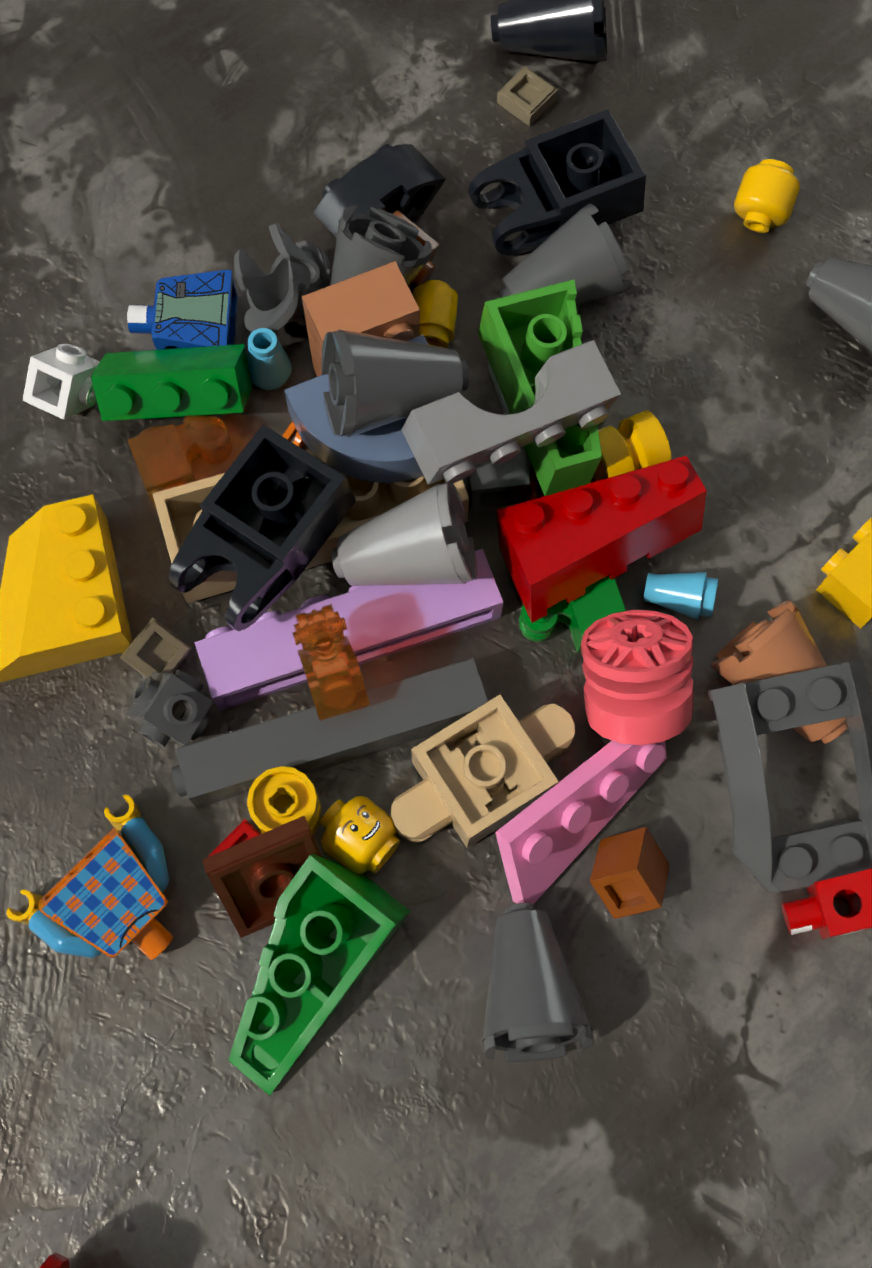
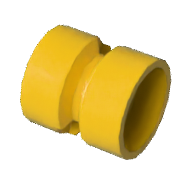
M644 410L620 420L618 429L609 425L598 430L602 458L593 475V479L596 482L671 460V450L667 436L659 420L652 412Z
M275 767L259 775L249 789L247 799L249 814L262 833L305 815L312 834H315L320 825L322 807L315 787L306 774L292 767Z

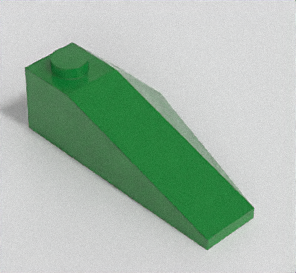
M311 854L278 899L273 915L276 917L268 944L263 947L258 963L261 965L252 995L247 999L228 1061L270 1096L380 955L411 911L370 878L354 873L316 854Z

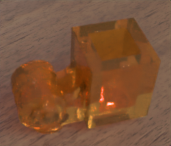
M211 415L186 416L182 425L174 427L172 423L164 427H150L142 431L137 437L127 440L146 491L155 509L156 505L152 493L196 481L192 472V465L198 457L201 456L204 461L210 464H220L228 459L232 452V442L227 426L222 420Z
M331 604L323 606L319 611L313 609L309 614L303 612L295 615L297 624H294L295 632L292 634L296 645L301 644L303 649L297 652L319 721L369 706L370 702L357 657L347 635L344 636L343 630H347L344 617L341 618L338 611L334 612Z

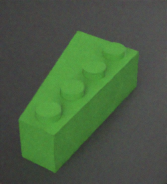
M575 279L486 301L484 304L478 337L510 414L523 412L533 406L536 394L535 377L549 357L582 345V324L580 315H577L575 303L577 295ZM580 424L564 429L566 432L564 436L543 447H538L536 442L524 446L544 496L591 482L602 458L597 424L587 429H582Z

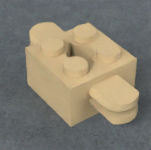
M500 694L412 748V763L423 781L403 792L393 801L391 805V818L397 833L403 839L410 842H422L449 824H452L464 845L468 848L508 823L559 782L547 765V762L569 748L575 735V724L571 715L564 708L556 704H547L518 721Z

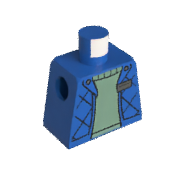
M232 270L159 279L156 282L154 305H129L127 313L129 332L152 334L156 350L235 345L238 293Z

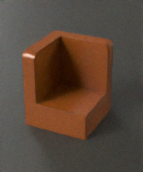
M639 828L610 836L600 841L590 883L614 919L662 908L669 863L648 828Z

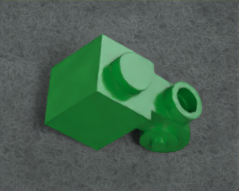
M606 576L586 587V593L572 602L568 603L564 599L549 607L547 615L531 623L523 604L519 618V629L528 640L543 642L553 634L556 623H563L569 627L577 653H581L582 637L588 627L596 620L612 613L624 612L626 609L615 578L611 580Z

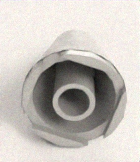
M439 483L338 537L337 548L331 551L332 564L336 575L339 578L345 577L351 586L466 584L477 579L475 545L473 537H467L464 522L468 521V517L453 483Z

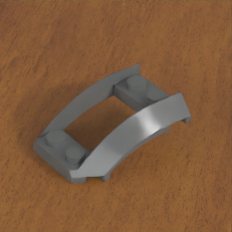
M863 659L708 691L709 699L714 704L720 732H717L730 797L734 832L732 851L733 855L754 874L753 877L767 892L777 893L807 887L818 881L871 869L872 696ZM846 717L856 768L859 819L771 837L767 788L757 735Z

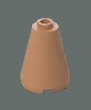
M791 600L784 601L767 611L773 619L770 622L763 620L758 624L755 621L749 624L717 653L715 657L718 660L711 662L714 670L733 685L827 667L799 609ZM845 717L791 729L809 742L821 739L826 744L840 736L847 729L848 724L845 721Z

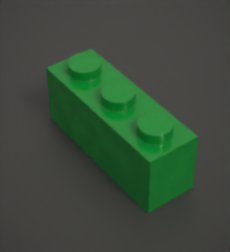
M245 344L105 353L91 376L102 421L243 413L252 391Z

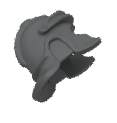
M277 223L270 225L269 230L280 255L274 261L269 273L262 272L257 262L248 256L245 249L239 248L234 255L235 277L240 290L246 292L250 304V309L244 317L245 328L251 333L259 328H267L276 332L286 323H298L300 326H306L302 296L330 286L331 266L326 253L310 241L304 240L294 243L291 237L283 232Z

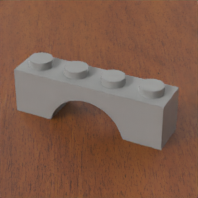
M589 341L549 357L535 377L536 394L534 404L523 412L511 415L490 413L470 403L459 392L412 410L401 430L428 485L444 478L447 484L458 482L476 471L475 466L488 460H491L493 465L502 464L520 454V447L532 442H536L538 447H543L566 434L564 429L580 424L582 429H587L605 420L609 416L607 409L617 400L621 393L595 341Z

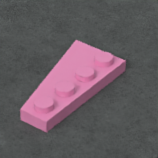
M611 741L495 832L512 900L516 904H534L667 759L665 741L647 745L621 744Z

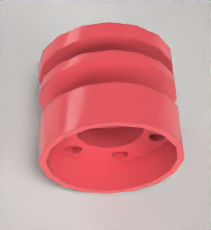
M630 610L612 613L596 620L584 631L581 641V654L584 659L582 670L586 678L584 685L585 713L593 730L606 739L632 745L664 742L685 730L692 722L694 711V682L691 678L693 669V636L686 624L674 616L657 611Z

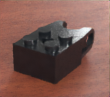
M609 109L526 140L525 148L478 173L469 186L468 194L474 206L478 208L496 209L508 207L516 210L509 214L492 233L493 244L497 252L502 255L511 256L535 250L580 209L589 204L594 205L599 211L591 215L597 226L605 221L609 225L644 211L646 174ZM492 183H499L498 187L480 194L486 186ZM522 231L516 238L504 241L509 235Z
M263 424L201 503L202 512L172 562L169 572L170 586L182 593H186L205 582L215 573L221 571L237 573V583L231 594L224 619L231 628L237 631L250 627L300 577L356 502L346 476Z

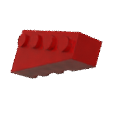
M687 455L497 510L499 550L531 623L546 616L547 609L565 599L570 603L586 593V587L608 576L612 580L627 572L628 564L643 556L650 559L702 530L707 490Z

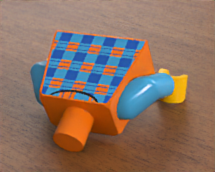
M122 795L129 805L128 812L125 815L114 817L108 807L104 809L105 817L114 828L46 895L42 897L37 893L24 889L20 893L29 900L28 910L22 914L16 909L7 908L6 915L9 919L27 924L34 934L57 953L94 958L104 953L108 957L114 958L131 941L150 960H153L165 950L173 939V935L154 918L168 903L163 891L167 888L170 878L163 845L145 820L141 818L139 807L129 795Z

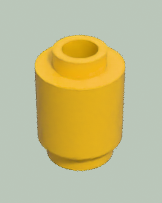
M429 280L413 290V297L420 309V335H424L428 345L448 348V344L454 339L458 294L444 281Z

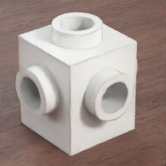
M59 344L55 348L31 356L22 401L63 420L94 406L97 399L91 376L100 361L87 356L84 349L72 344Z

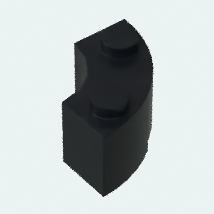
M386 144L380 147L375 154L353 167L342 178L334 179L328 183L322 192V200L313 213L337 238L339 220L343 210L347 207L358 205L356 214L368 215L370 207L391 214L398 210L408 219L422 216L446 179L412 144L395 146Z

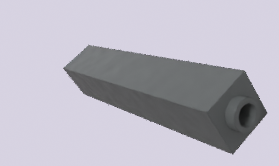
M474 658L467 659L175 749L179 765L171 768L173 780L179 796L187 795L194 806L199 808L249 792L255 779L268 769L284 766L292 767L304 774H308L436 734L487 703L488 698Z

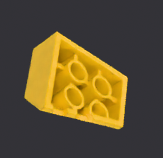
M93 494L45 505L9 536L0 587V683L123 653L132 642L107 516Z

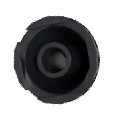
M508 0L498 5V14L491 15L492 39L494 43H501L503 51L591 62L607 61V23L604 0Z

